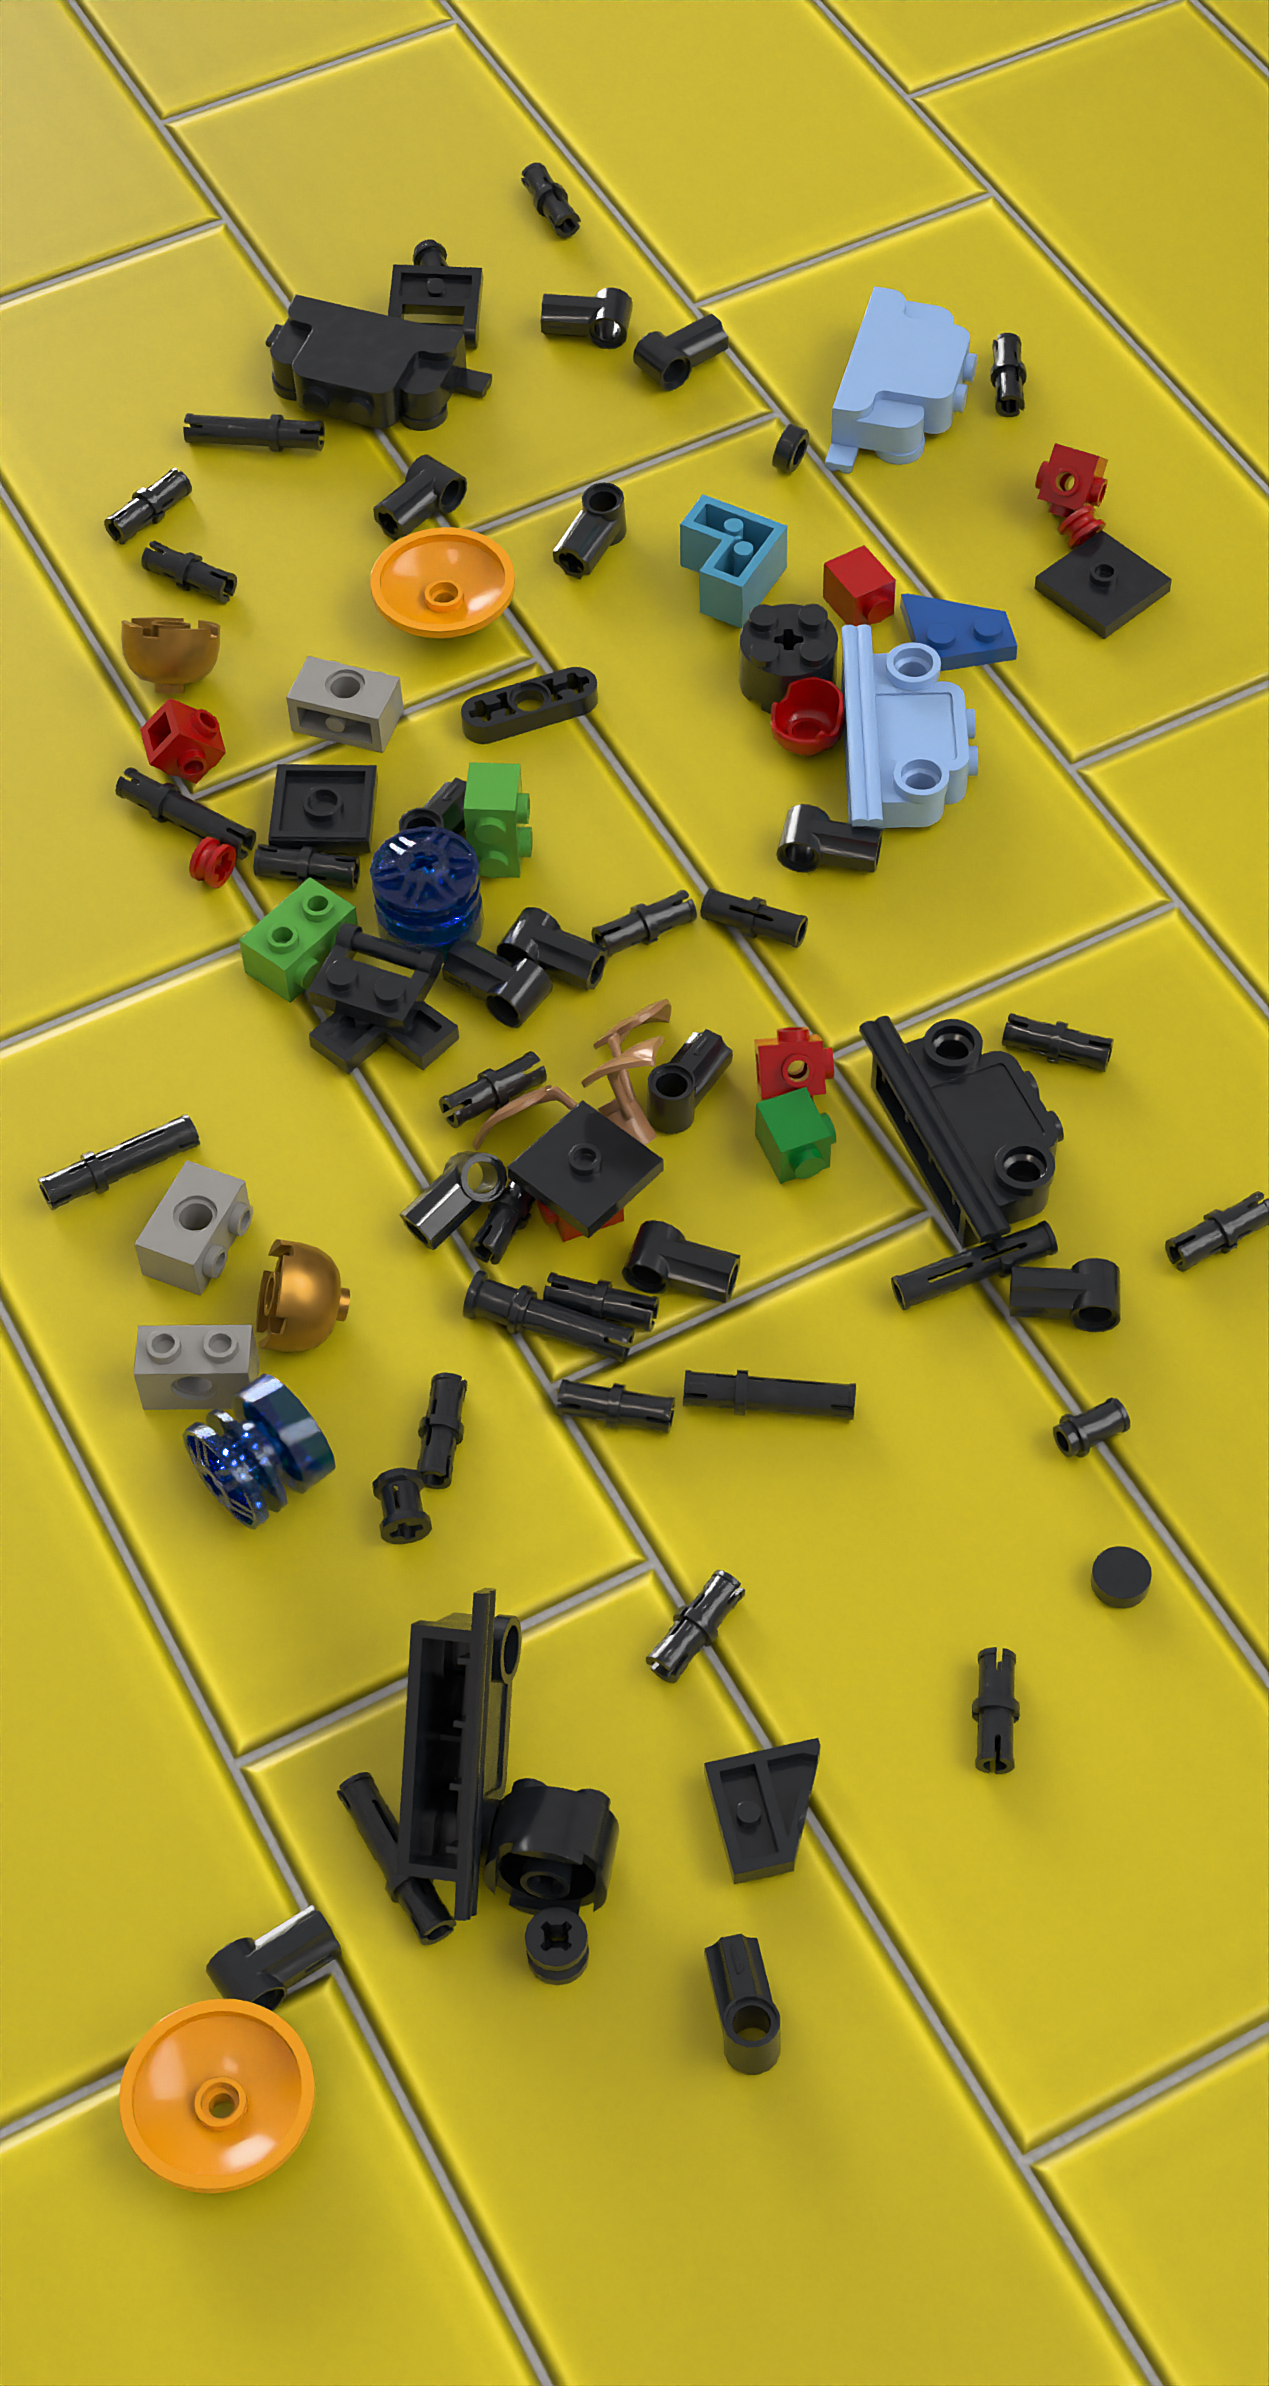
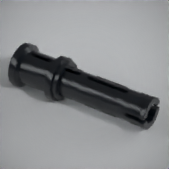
M481 1270L477 1271L474 1275L463 1305L464 1318L473 1320L477 1316L506 1325L507 1331L515 1335L518 1333L523 1334L526 1330H530L616 1359L620 1363L625 1362L631 1348L610 1342L609 1338L623 1343H633L635 1334L634 1328H626L538 1299L537 1292L533 1291V1288L530 1286L522 1285L518 1289L493 1281L489 1278L488 1272Z

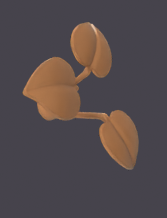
M663 999L644 1007L634 1015L618 1022L602 1035L593 1046L597 1050L608 1042L613 1059L596 1068L581 1081L583 1087L586 1088L596 1080L607 1075L616 1098L599 1107L598 1111L643 1145L655 1139L657 1135L636 1099L627 1069L642 1066L654 1067L657 1051L665 1040L662 1035L638 1043L623 1053L620 1045L632 1028L653 1022L668 1023L672 1010L668 999ZM548 1085L512 1100L492 1114L477 1132L473 1146L478 1151L485 1137L498 1122L529 1106L549 1101H559L571 1111L578 1103L556 1086Z

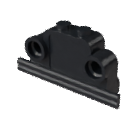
M297 294L288 307V319L285 324H276L265 341L266 346L271 347L273 389L278 396L287 400L297 401L298 406L307 412L374 428H388L395 425L398 421L405 427L416 431H427L437 428L444 423L448 416L447 402L454 391L484 397L492 383V374L467 369L464 333Z
M881 1016L875 1021H866L859 1026V1032L873 1055L871 1088L962 1249L1011 1233L1010 1224L1040 1213L1048 1202L1049 1188L1054 1179L1057 1143L1063 1141L1064 1133L1057 1114L1052 1110L1047 1111L1040 1100L1039 1088L1030 1071L1024 1072L1018 1061L1009 1053L991 1051L982 1054L983 1040L981 1034L973 1025L962 1020L946 1019L939 1021L926 1031L924 1037L905 1044L889 1016Z
M486 1587L473 1593L472 1614L455 1612L435 1622L419 1620L411 1624L396 1874L456 1882L454 1920L467 1921L471 1919V1916L477 1915L480 1867H485L498 1806L505 1793L512 1683L519 1665L522 1644L521 1625L518 1617L498 1614L495 1617L496 1589Z

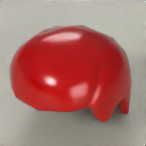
M809 677L791 682L788 685L784 698L779 703L773 702L770 726L773 738L788 752L803 756H814L832 748L839 741L845 729L843 693L833 682L818 677Z

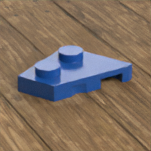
M909 593L901 594L900 609L911 643H921L933 648L941 660L940 671L1016 660L1018 646L1006 611Z

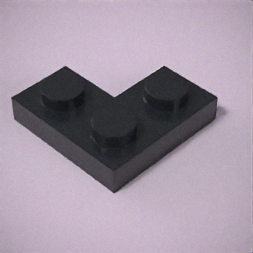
M426 1002L422 1003L405 1034L336 1012L309 1033L311 1048L347 1074L351 1073L384 1043L424 1070L459 1039L458 1025Z

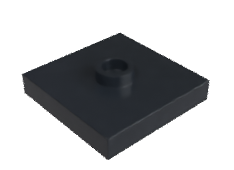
M1100 530L1037 575L1034 589L1105 639L1170 592L1172 579L1106 532Z
M277 764L268 836L269 846L301 850L303 846L315 847L317 852L371 853L378 783L377 765Z
M583 1100L507 1166L508 1178L588 1239L664 1171V1162L660 1156Z

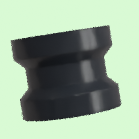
M563 1907L546 1908L535 1914L528 1923L525 1932L529 1968L536 1978L546 1984L559 1986L573 1982L582 1975L588 1965L589 1948L585 1923L577 1913ZM564 1935L567 1936V1938H565L563 1941H559V1940H557V1941H552V1940L549 1938L550 1936H552V1937H563Z

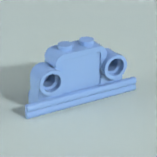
M874 286L832 408V437L825 460L826 469L830 471L839 470L843 473L852 472L860 448L874 450L880 459L891 464L902 465L914 462L924 452V433L938 434L945 432L951 427L955 412L963 413L968 393V385H965V381L973 382L978 355L969 353L970 334L965 328L954 325L953 315L947 309L936 305L906 301L904 295L897 290Z
M845 625L842 627L841 632L843 652L841 692L843 693L845 709L844 749L848 823L852 824V827L868 826L880 828L883 831L885 828L930 826L940 820L944 813L945 804H954L964 798L967 790L968 776L978 775V747L969 746L968 739L975 738V710L966 709L965 695L958 685L946 681L937 682L940 676L941 660L933 648L925 644L912 642L898 645L889 653L873 654L871 626L859 625L855 627L853 625Z

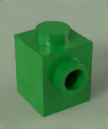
M806 1087L756 1103L755 1135L780 1184L796 1178H810L821 1170L830 1167L831 1144L836 1143L834 1125L826 1112L819 1113Z

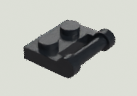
M393 264L388 316L404 319V314L464 316L463 324H421L464 333L465 347L477 348L484 278L482 268Z
M344 922L337 933L334 947L307 990L309 1004L405 1034L440 973L443 953L427 947L420 951L363 933L360 926ZM356 953H360L414 970L415 972L409 978L355 961L353 958Z

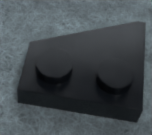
M818 1738L704 1763V1774L734 1884L794 1871L820 1759L821 1745Z

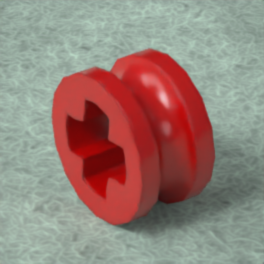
M1091 504L1071 514L1057 528L1060 535H1067L1069 537L1067 545L1070 550H1074L1106 526L1103 519L1097 520L1094 517L1096 509Z
M206 837L197 845L192 854L189 865L190 876L197 881L205 880L206 884L212 888L221 887L233 872L237 856L236 850L228 844L220 846V842L213 837Z

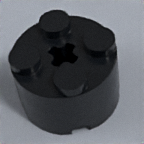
M763 604L754 607L750 611L749 619L741 630L739 640V683L743 695L748 700L749 697L761 703V710L771 714L773 702L779 703L784 698L788 685L791 682L809 677H818L831 681L836 685L838 634L834 625L828 619L827 611L818 604H808L805 606L796 604L770 606Z
M523 1778L515 1781L511 1793L507 1794L498 1806L483 1872V1879L487 1888L495 1895L496 1887L499 1886L511 1895L509 1900L510 1906L531 1915H535L543 1909L556 1906L568 1908L578 1915L582 1906L594 1903L593 1912L601 1908L607 1898L620 1832L619 1823L614 1814L609 1810L610 1798L603 1792L595 1789L573 1791L547 1786L543 1782L532 1778Z

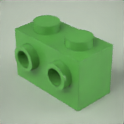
M469 762L463 810L470 876L520 878L522 857L531 858L533 843L532 827H525V824H529L530 793H522L520 764Z
M309 877L239 939L245 973L291 1003L305 989H309L334 947L341 925L344 922H348L358 926L356 907Z

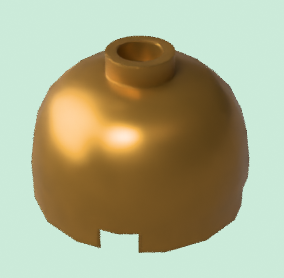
M138 617L131 618V622L123 620L121 630L123 656L129 669L141 680L155 683V692L182 694L184 693V684L199 682L212 671L217 661L220 647V625L198 620V629H191V624L184 622V618Z
M276 1239L268 1256L279 1257L275 1272L263 1271L257 1305L256 1332L264 1333L268 1330V1335L259 1341L258 1345L262 1349L303 1352L319 1346L327 1339L332 1332L335 1321H345L350 1304V1290L348 1288H341L340 1273L336 1264L321 1249L300 1242Z

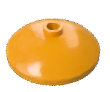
M431 528L414 532L397 540L379 556L371 573V595L378 612L385 620L398 629L426 638H455L484 628L495 621L506 610L515 590L514 567L505 550L485 535L462 528Z
M211 1999L197 2002L178 2009L163 2018L143 2036L133 2050L124 2069L119 2091V2111L123 2130L138 2159L161 2180L175 2187L198 2193H223L238 2190L272 2174L288 2160L300 2145L311 2122L315 2106L316 2085L314 2071L309 2054L298 2034L286 2021L271 2010L237 1999ZM228 2102L234 2105V2110L228 2117L216 2118L212 2116L213 2109L218 2104Z

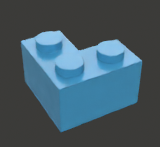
M703 494L680 523V566L699 573L700 613L743 628L749 619L750 611L760 605L787 568L788 526Z

